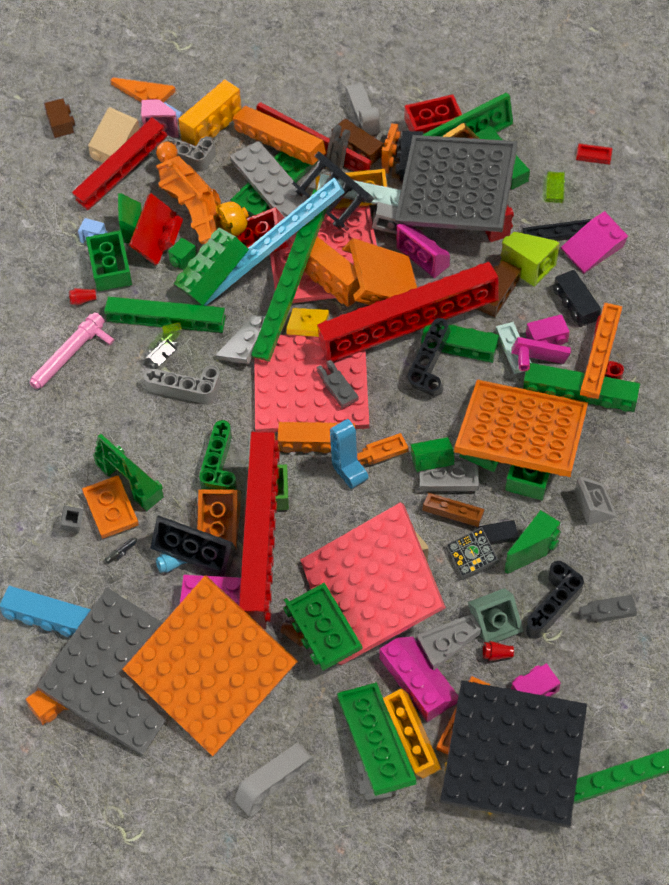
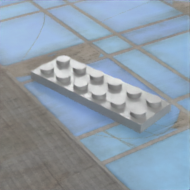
M259 141L230 155V161L271 209L276 207L284 218L308 199L305 195L301 197L294 191L296 187L292 185L293 180Z

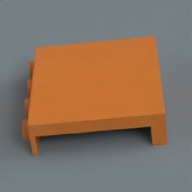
M352 238L342 248V251L352 254L360 289L354 294L355 301L371 305L377 301H382L417 288L409 256Z

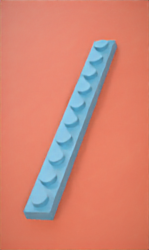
M335 178L331 179L248 248V252L204 305L207 306L345 193L338 180Z

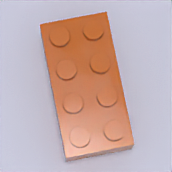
M317 236L304 273L309 275L315 283H319L327 293L334 295L340 303L345 304L349 308L356 302L354 294L360 289L355 266Z

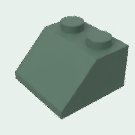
M503 588L468 602L470 612L474 615L481 628L480 635L484 642H498L523 632L514 595L507 589Z

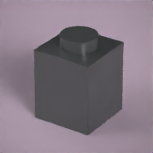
M64 506L59 529L79 533L84 509Z

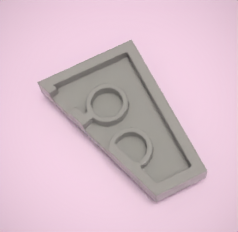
M253 315L215 355L216 358L221 361L249 364L252 359L253 348L266 316Z
M458 461L454 462L455 465L420 471V491H479L478 465L470 461L464 463Z
M470 614L416 636L434 671L479 636L481 628L474 615Z

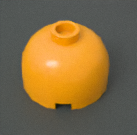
M225 202L216 206L217 216L221 215L222 221L220 223L225 231L236 237L245 231L247 227L246 218L249 217L245 207L241 208L235 202Z

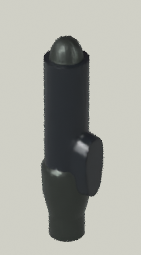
M136 537L130 538L120 547L113 550L105 558V561L109 564L116 559H121L127 554L126 551L136 544L138 539Z

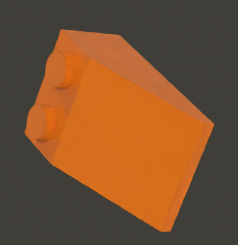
M198 489L197 529L233 542L236 547L235 550H237L241 491Z

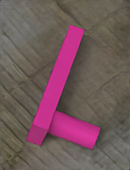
M517 337L511 347V354L518 355L519 370L528 371L530 369V358L564 364L571 354V348Z

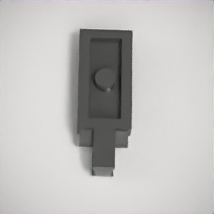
M632 595L589 602L587 606L579 607L578 614L580 620L591 618L592 621L598 623L634 617L637 615V610Z

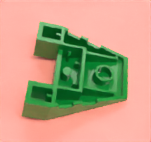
M102 434L98 435L97 446L94 449L96 452L93 453L96 466L107 476H110L116 470L122 473L130 482L134 501L147 512L164 498L162 484L158 480L154 481L126 456L124 450L119 445L115 446Z

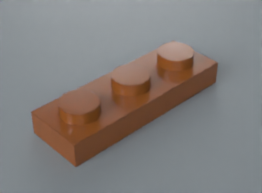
M428 493L422 511L479 527L485 509Z

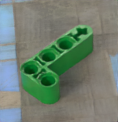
M225 420L217 421L213 426L199 474L202 490H237L235 475L231 472L223 471L232 440L231 426Z

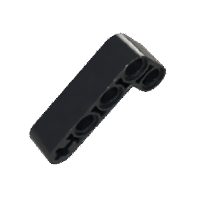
M437 318L432 322L407 375L413 388L431 396L440 395L444 389L440 378L431 374L450 335V327L443 318ZM437 342L435 348H429L430 343ZM423 359H429L427 365H421ZM416 375L422 376L420 381L413 382V378ZM434 382H437V383H438V387H437V388H435V389H430V388H429L432 383H434Z
M554 561L550 565L548 579L556 588L528 617L526 633L533 639L543 636L582 593L584 578L563 561ZM554 572H560V573H562V574H561V575H557V574H555ZM573 583V584H576V585H578V586H577V587H573V586H571L570 584ZM558 597H563L565 600H559ZM548 610L551 611L553 614H547L544 611Z

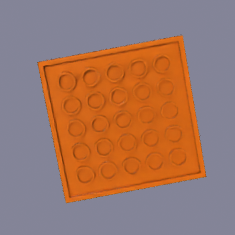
M477 379L454 452L503 464L534 469L540 472L571 477L588 402Z
M204 576L126 664L123 670L206 751L215 756L298 661L208 576Z

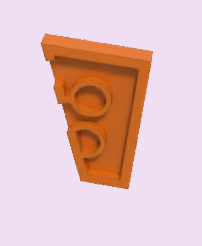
M391 123L387 139L384 143L385 146L382 148V169H385V174H389L390 167L393 168V154H397L398 145L396 142H399L401 132L398 131V124Z

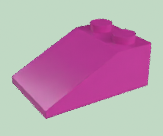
M604 211L589 221L560 249L584 274L623 248L628 235Z

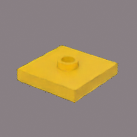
M293 308L286 329L287 334L319 337L317 324L328 320L329 310Z

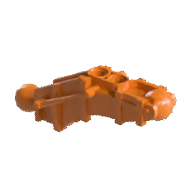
M168 141L162 142L156 149L158 160L163 162L156 165L161 180L158 182L159 187L165 190L172 198L178 199L180 205L185 204L193 221L191 228L199 234V242L206 244L214 231L218 228L223 229L220 223L222 221L221 215L217 216L216 206L221 204L219 194L215 189H211L190 165H187L180 156H177L178 150L173 143Z

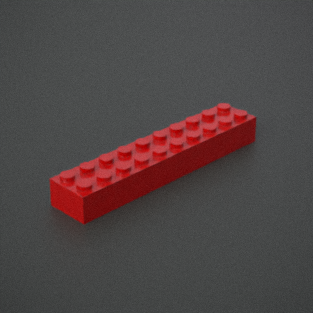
M486 262L432 283H427L421 287L410 289L399 295H394L391 298L377 301L369 306L358 308L339 317L317 324L320 348L326 360L333 362L422 329L425 326L431 325L437 318L446 320L498 301L499 277L490 262Z
M251 432L239 606L263 629H267V622H271L270 603H272L271 585H273L275 513H277L276 496H278L277 479H279L278 462H280L279 440H275V432Z

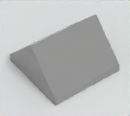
M581 476L578 477L574 493L587 524L590 525L617 517L604 484Z

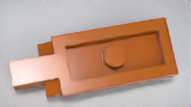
M399 433L367 444L362 449V452L357 453V460L361 465L367 463L371 465L409 452V447L402 434Z

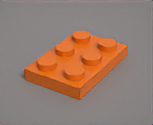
M119 475L82 488L102 539L139 525Z

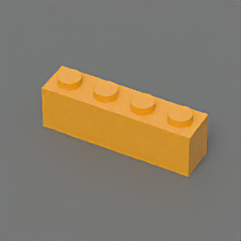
M399 689L384 697L383 700L415 774L425 778L441 770L442 768L410 695L403 689Z

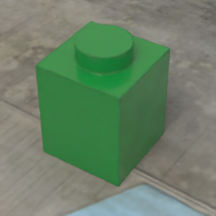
M181 237L168 251L170 263L174 267L184 270L188 266L189 261L197 255L196 246Z

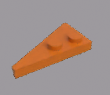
M112 78L110 80L111 85L141 103L142 100H160L164 103L176 92L175 87L171 85Z

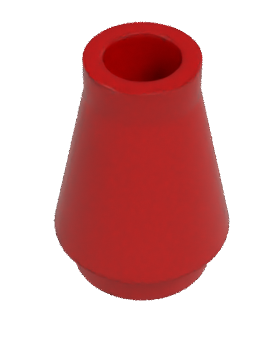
M73 288V290H69L71 305L75 304L77 306L96 300L95 289Z
M493 641L484 642L483 658L488 659V661L514 657L513 646Z

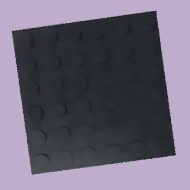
M461 680L440 803L570 828L587 704Z

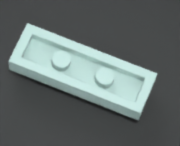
M514 322L496 326L495 331L499 335V340L514 374L524 372L519 370L518 355L511 354V347L517 337H520Z

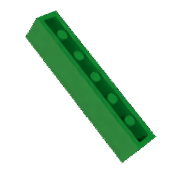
M530 363V369L525 373L523 389L588 402V404L599 405L605 408L635 412L640 383L604 377L599 399L580 395L585 376L583 372Z

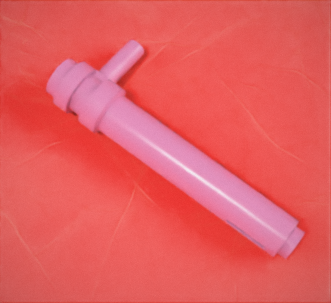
M98 313L90 314L86 321L78 326V330L31 377L29 382L31 386L35 389L42 388L84 343L95 335L111 345L114 339L101 330L105 323L104 319Z

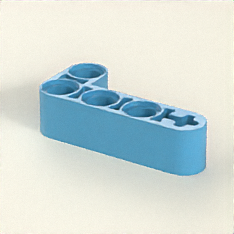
M345 419L330 428L332 465L349 488L353 489L368 480L369 477L365 468L357 460L355 427L349 419Z

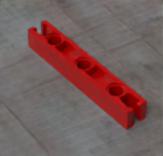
M153 117L148 120L72 191L76 201L86 210L91 209L168 136L164 131V126Z

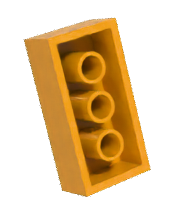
M224 79L178 119L181 141L196 146L204 137H216L223 128L233 121L232 117L242 109L240 89Z

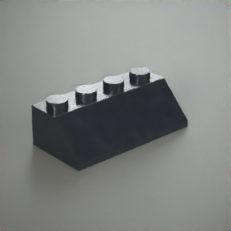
M158 515L150 549L225 576L232 564L236 547L233 542Z

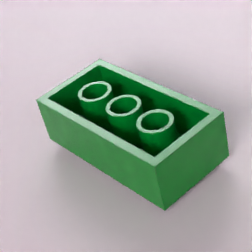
M218 228L212 233L207 243L200 248L198 254L189 261L185 270L177 276L174 284L188 297L204 306L249 249L236 236Z

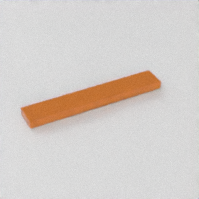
M604 302L580 391L582 396L599 399L623 306Z

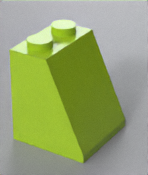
M513 232L502 241L501 261L503 260L521 268V279L535 287L557 265L560 243L555 240Z

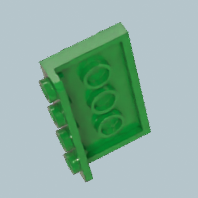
M325 583L291 601L288 598L283 599L285 603L283 610L288 618L292 616L294 620L292 625L296 633L301 632L303 635L301 641L306 650L311 649L312 654H310V657L315 666L319 664L324 671L363 649Z

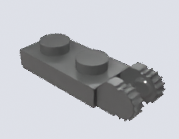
M337 124L329 140L326 157L342 170L350 131L346 129L342 133L341 139L338 138L342 127Z
M331 360L327 361V367L332 374L327 376L326 371L321 365L316 368L324 385L342 409L359 400V396Z

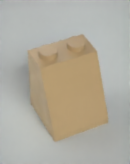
M109 107L88 145L90 156L94 160L104 163L139 130L138 119Z

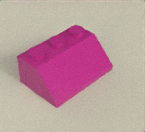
M397 225L396 248L404 255L409 256V259L433 278H436L450 266L449 253L436 245L432 239L427 238L421 230L409 225Z

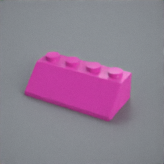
M413 636L396 638L380 648L381 662L399 686L410 695L414 706L426 722H429L457 704L458 694L438 668L433 671L423 650Z

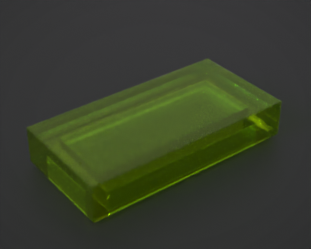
M547 171L546 202L563 203L565 172Z
M180 323L162 327V335L165 337L170 334H179L182 331Z

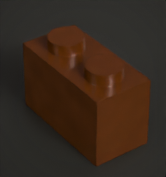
M64 98L44 103L54 138L73 134V126L76 125L74 117L69 115L71 114L69 104H65Z

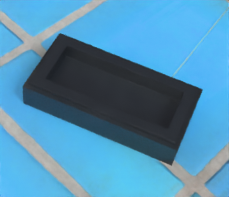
M515 520L476 527V530L481 527L483 528L491 545L517 541L519 538Z

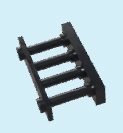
M318 151L314 156L319 160L317 162L318 165L300 186L294 181L292 182V185L296 187L294 191L301 197L305 195L307 198H310L311 195L305 190L323 169H330V177L320 188L331 179L339 180L340 178L344 181L342 189L345 193L328 206L326 214L334 220L332 224L339 230L343 228L348 231L349 228L344 224L361 202L364 203L366 200L368 203H371L375 198ZM353 189L357 192L355 200L339 219L336 218L331 212L348 191L351 192Z

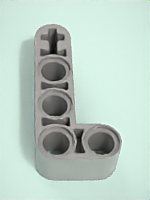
M357 83L345 86L346 97L357 126L370 135L379 134L380 118L377 107L372 108L363 84Z
M167 136L162 141L173 143L178 150L177 156H180L195 171L200 172L207 169L216 155L215 141L211 137L202 138L196 146ZM156 146L150 153L156 155V149L158 146Z
M214 365L206 366L200 378L158 369H148L143 375L148 392L201 404H211L214 402L221 384L219 368Z
M296 743L247 777L238 788L235 802L249 817H252L262 808L266 797L307 769L314 758L299 743Z

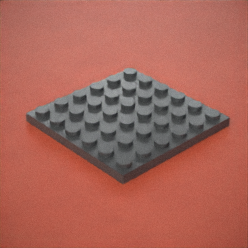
M413 135L395 224L502 232L518 142Z
M106 588L40 680L36 689L140 756H143L169 717V714L123 668L163 623L109 588Z

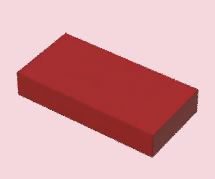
M578 143L576 160L610 165L613 148Z

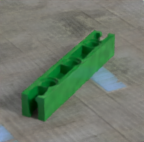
M110 296L107 298L104 310L105 314H107V322L223 333L226 315H224L225 308Z

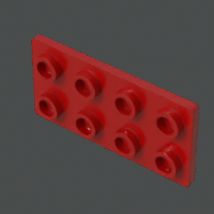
M150 193L129 244L130 247L154 265H158L163 252L175 244L183 218Z

